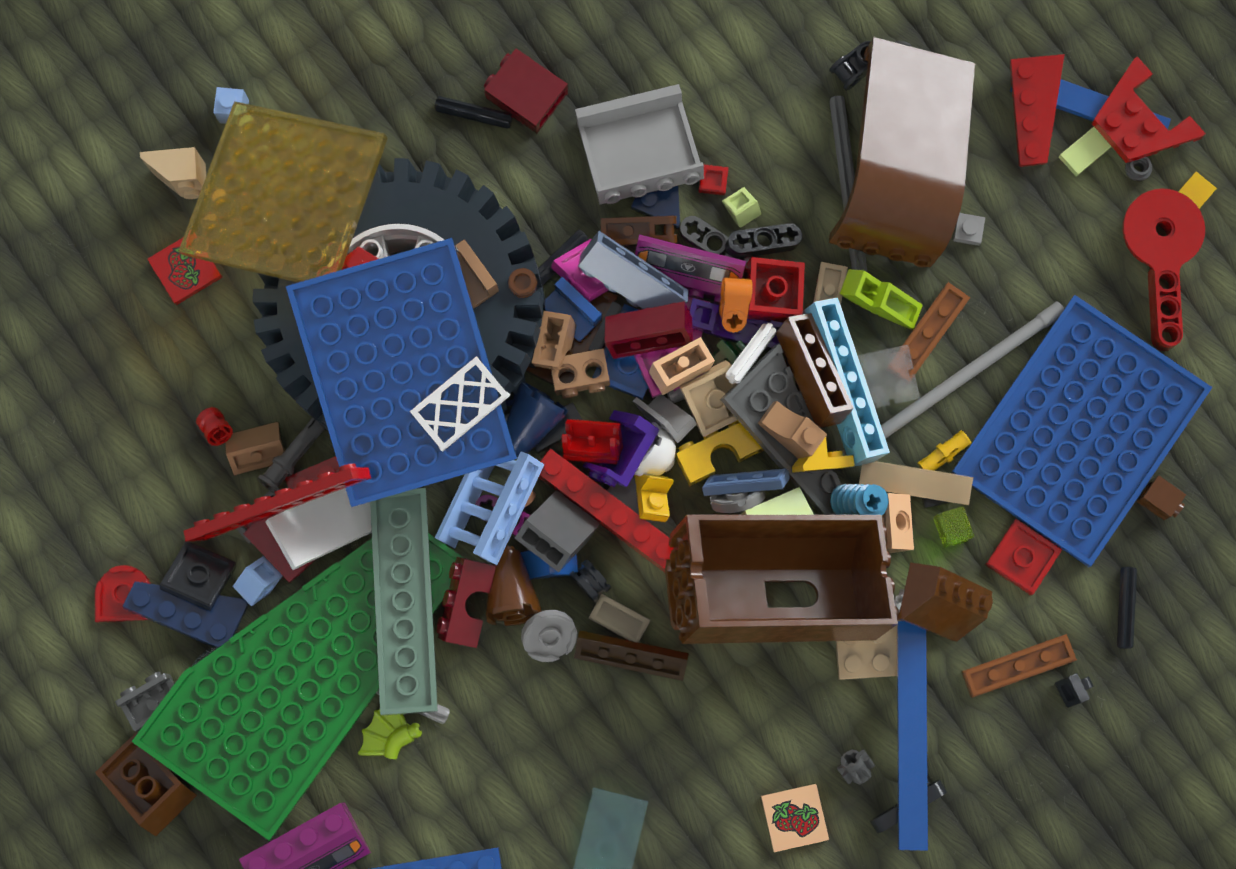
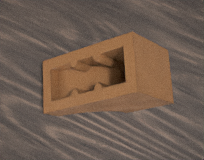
M544 311L540 326L541 331L532 359L533 366L561 370L567 351H571L577 326L571 315Z
M778 401L771 404L757 423L798 459L812 456L827 436L808 417H803L790 411Z

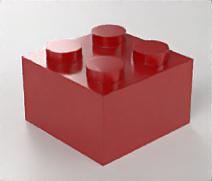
M751 257L744 268V279L752 280V298L749 304L747 319L785 322L788 317L803 315L805 263Z

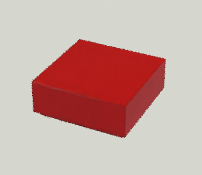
M704 165V179L700 180L699 193L725 196L728 167Z

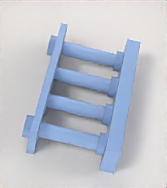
M520 452L516 461L512 460L495 465L511 471L505 486L488 480L494 466L465 474L435 538L452 548L456 547L459 540L476 546L473 551L474 554L497 565L544 466L543 463L524 452ZM482 490L499 496L493 511L475 505ZM471 515L488 521L481 536L464 530Z

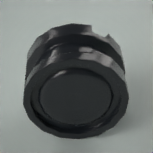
M586 559L581 563L582 567L578 569V572L572 571L570 576L595 603L598 600L597 597L602 592L609 591L611 586L606 583L607 580L593 567V564Z

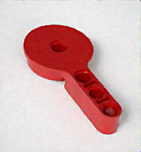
M1154 189L1137 197L1128 207L1123 219V236L1131 254L1151 268L1147 272L1151 340L1157 350L1165 352L1175 347L1183 338L1179 273L1181 266L1191 260L1201 248L1205 237V222L1198 206L1183 193L1171 189ZM1158 224L1165 230L1166 236H1160L1156 232ZM1159 279L1166 280L1169 284V289L1162 288L1159 284ZM1161 305H1165L1170 309V316L1162 313ZM1162 331L1170 333L1172 342H1167L1163 339Z

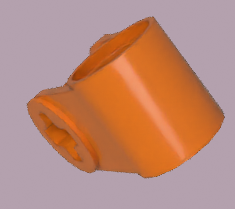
M722 279L719 314L722 318V325L728 332H739L747 323L748 309L752 298L751 279Z

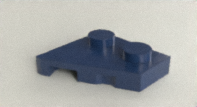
M678 185L666 191L657 190L646 193L641 197H635L631 209L646 216L677 215V224H674V228L679 229Z

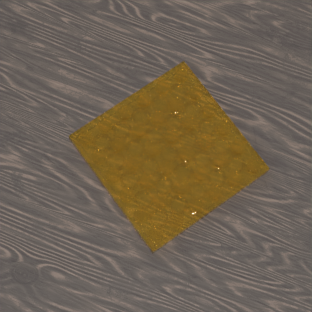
M234 101L179 252L184 256L298 283L342 270L385 148L387 136L385 133Z

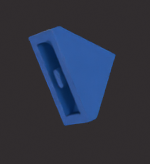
M532 551L521 552L531 580L570 576L572 571L578 572L577 555L560 572H557Z

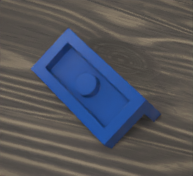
M563 277L555 283V290L545 299V311L571 315L577 325L574 338L578 342L582 341L602 321V314Z

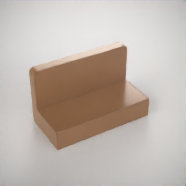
M464 239L455 246L474 309L499 292L497 283Z
M278 422L232 433L231 438L226 442V455L234 475L271 466L273 458L281 456L285 452Z

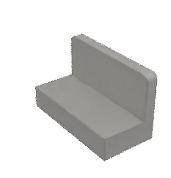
M663 395L657 396L649 405H646L637 397L633 400L647 420L651 423L656 422L677 443L697 424L693 417Z

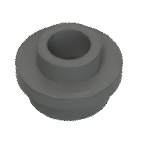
M1145 157L1126 163L1125 172L1127 176L1134 181L1146 180L1152 173L1150 159ZM1134 166L1140 167L1142 172L1136 171Z

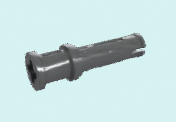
M311 418L281 456L274 457L272 460L273 464L264 475H259L257 480L272 493L279 490L280 484L287 476H291L294 473L296 463L326 428L314 418Z

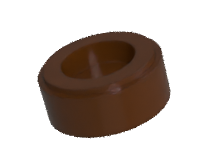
M519 268L509 276V288L515 296L526 298L536 291L537 279L531 270Z

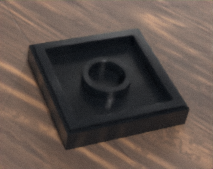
M187 541L160 583V590L211 611L235 570L236 562Z

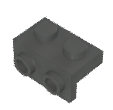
M156 672L145 679L146 684L137 689L135 686L124 690L120 693L121 698L115 701L117 707L122 708L134 732L139 731L175 684L170 674Z

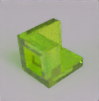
M961 506L942 512L933 517L944 549L974 538L964 507Z

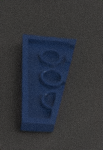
M135 581L123 604V608L218 649L235 635L249 603L245 599L220 595L211 611L160 590V585Z

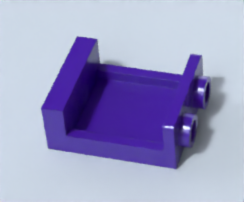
M614 410L609 420L614 423H620L623 449L617 464L600 463L598 466L585 462L582 467L589 471L588 476L601 484L604 482L611 487H615L616 484L627 487L660 429L639 415Z

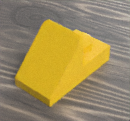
M825 437L812 456L797 459L792 466V473L853 467L854 457L853 455L843 456V451L827 452Z
M634 474L640 519L666 522L670 516L667 492L674 480L662 475L652 476L643 474L637 476Z

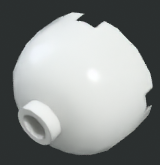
M652 422V424L660 430L636 470L635 475L637 476L643 474L660 476L664 472H668L675 463V441L656 422Z

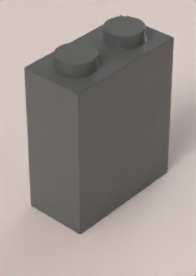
M556 490L525 521L515 539L557 572H560L590 540L600 523Z

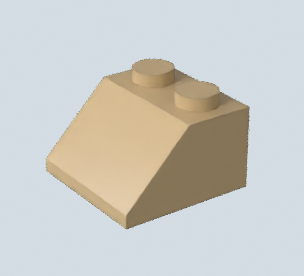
M195 147L140 152V158L149 170L179 196L185 199H197L200 195L207 194L206 164Z

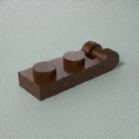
M677 215L601 218V232L620 245L637 244L639 235L677 243V234H674V224H677ZM663 224L664 235H656V225Z

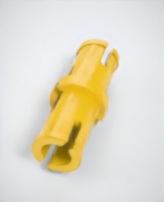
M960 430L945 443H939L931 454L917 462L921 469L935 471L946 462L948 464L952 462L953 457L970 446L972 442Z

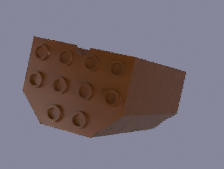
M686 515L670 534L669 546L674 548L670 553V559H666L665 566L671 626L674 630H680L679 639L682 644L877 640L898 624L899 610L895 606L893 595L895 583L886 573V568H889L891 563V557L886 549L885 539L887 530L882 522V516ZM765 583H807L816 592V602L811 607L768 608Z

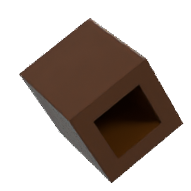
M1158 475L1151 479L1137 499V502L1162 520H1166L1171 516L1176 517L1185 505L1182 501L1186 494Z

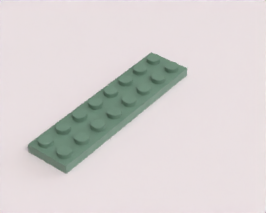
M418 488L370 502L381 716L438 712L426 488Z

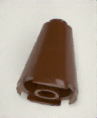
M506 546L498 564L495 565L490 593H488L486 620L487 623L497 625L496 620L504 621L505 626L525 624L533 615L541 612V606L521 552L515 550L513 546Z

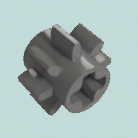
M852 749L840 757L842 765L838 766L837 769L847 784L853 781L860 785L871 778L870 769L875 767L865 750L859 753Z

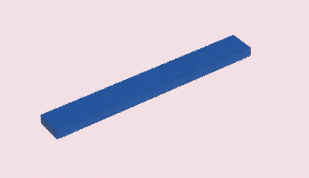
M898 621V850L928 851L926 630L906 621Z

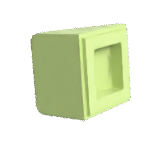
M745 187L722 200L723 205L740 228L761 215L757 200Z

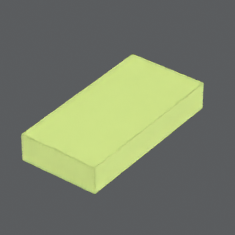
M1093 127L1061 153L1059 158L1077 177L1107 152L1111 145Z

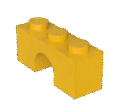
M737 420L729 424V428L721 432L716 430L704 436V440L696 444L693 441L683 444L678 448L680 452L676 453L675 458L689 486H692L715 474L710 458L715 450L719 448L729 449L734 453L739 463L762 452L763 448Z

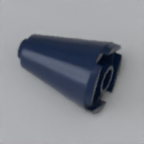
M521 382L506 422L517 458L520 452L528 454L568 413V409L559 402L554 404V401L549 398L550 396L524 382Z

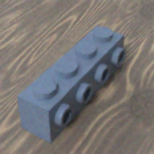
M600 231L596 233L580 254L578 267L581 268L585 275L597 278L611 292H618L626 297V300L634 307L645 309L683 301L685 303L688 302V289Z

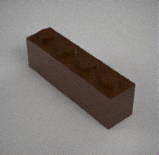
M812 313L788 317L776 332V336L813 421L819 428L841 424L854 407Z

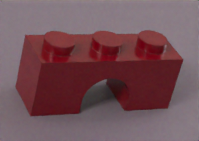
M456 557V561L451 564L449 578L451 579L449 590L447 589L443 596V606H445L443 616L438 619L436 626L439 639L449 643L477 648L483 620L469 616L465 609V603L469 595L474 592L490 593L496 568L495 565Z

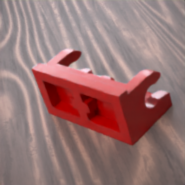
M567 419L565 423L566 434H562L563 458L565 460L617 464L623 449L620 423Z

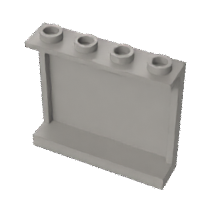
M679 84L575 109L577 125L599 204H613L620 201V199L641 197L649 192L657 190L666 191L673 186L690 185L704 179V165L699 160L682 103V92Z

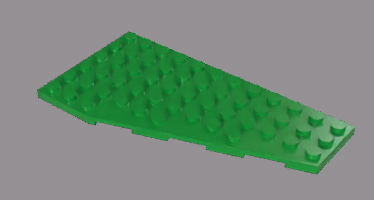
M428 533L432 611L434 615L443 602L445 591L449 590L451 564L456 561V557L462 556ZM372 538L302 586L299 591L271 611L263 614L228 639L229 641L197 664L186 669L131 741L269 841L275 836L379 691Z

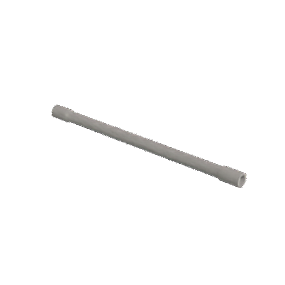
M1056 301L1037 314L1033 320L883 423L881 428L885 439L1040 330L1049 327L1063 312V306ZM845 449L842 450V451H843V456H847V455H846V452H845Z

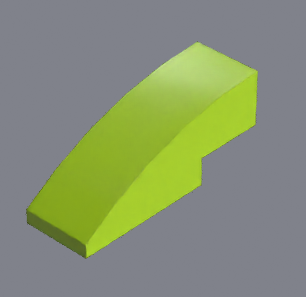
M849 269L840 291V295L860 307L913 330L923 306L891 283L881 282L864 270Z

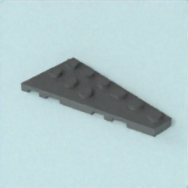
M777 344L746 373L740 383H736L720 400L780 469H788L790 481L797 488L800 487L805 498L820 515H836L831 507L830 499L833 490L838 485H841L837 474L832 469L792 473V466L798 458L757 424L775 401H778L790 411L800 416L808 417L813 421L804 398L798 392L792 379L794 375L790 366L787 367L782 356L783 350L780 344Z

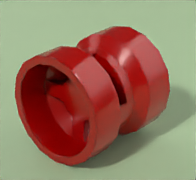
M215 407L207 408L196 419V424L201 432L204 433L209 444L218 446L231 438L233 429L228 421L225 420L220 409Z

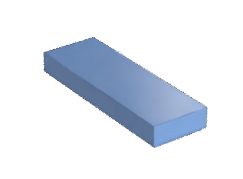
M788 469L711 475L702 486L704 496L777 490L785 487L790 476Z

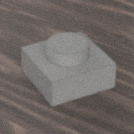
M960 213L955 226L953 241L980 246L985 217Z

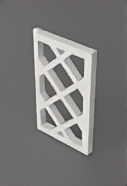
M476 356L410 412L443 452L505 401L510 394L503 389ZM477 365L482 372L481 382L464 381L465 373ZM452 384H459L458 402L441 400L443 391ZM464 385L481 386L479 404L462 402ZM485 387L496 388L501 394L491 405L484 404ZM429 403L436 404L435 421L424 420L419 413ZM441 404L457 406L456 423L439 421ZM462 406L479 408L478 415L468 424L460 423ZM438 427H455V434L444 443L438 436Z

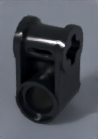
M871 41L861 43L830 67V73L836 74L844 84L843 88L846 91L853 88L867 75L868 61H865L861 54L865 53Z

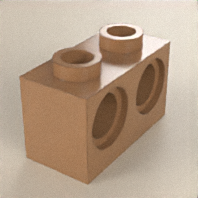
M604 349L566 355L561 370L551 369L556 396L562 395V398L575 397L579 391L589 390V393L604 391L605 386H610ZM596 366L602 371L601 375L597 378L588 377L586 372L590 367ZM563 372L573 373L575 376L573 381L562 383L559 377Z

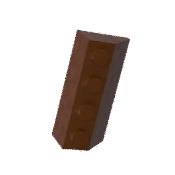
M910 562L898 619L957 642L987 619L988 612L993 604V592L942 567Z

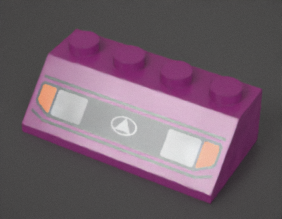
M639 235L635 251L636 256L688 289L689 297L703 300V297L712 299L717 305H720L722 279H742L746 261L643 235Z
M344 802L337 804L239 860L244 869H342L368 855L371 851Z

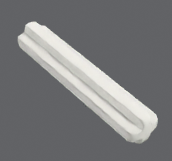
M764 323L727 371L726 378L729 380V383L738 384L741 382L776 334L773 324Z

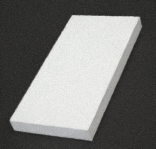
M346 488L288 509L268 518L266 521L292 570L372 533L370 502L351 507Z

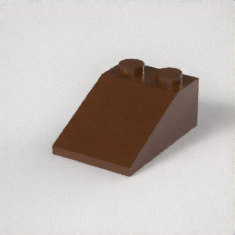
M136 732L95 773L139 826L157 836L197 794L180 776L131 742L137 735Z

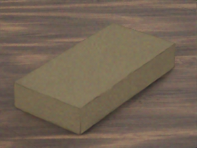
M601 594L589 616V619L628 641L638 643L651 621Z

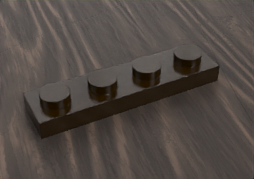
M579 630L574 658L683 681L689 653Z

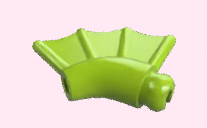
M375 710L370 725L362 729L364 739L358 755L384 756L389 759H397L399 751L403 746L413 742L415 738H419L422 735V731L419 730L420 725L418 723L409 725L403 714L381 716L380 710Z

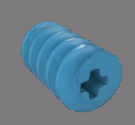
M842 484L833 490L830 503L836 515L882 516L888 507V495L881 486L875 484Z

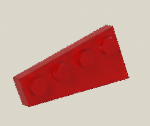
M1065 54L1018 58L1009 61L1019 167L1044 165L1048 162Z

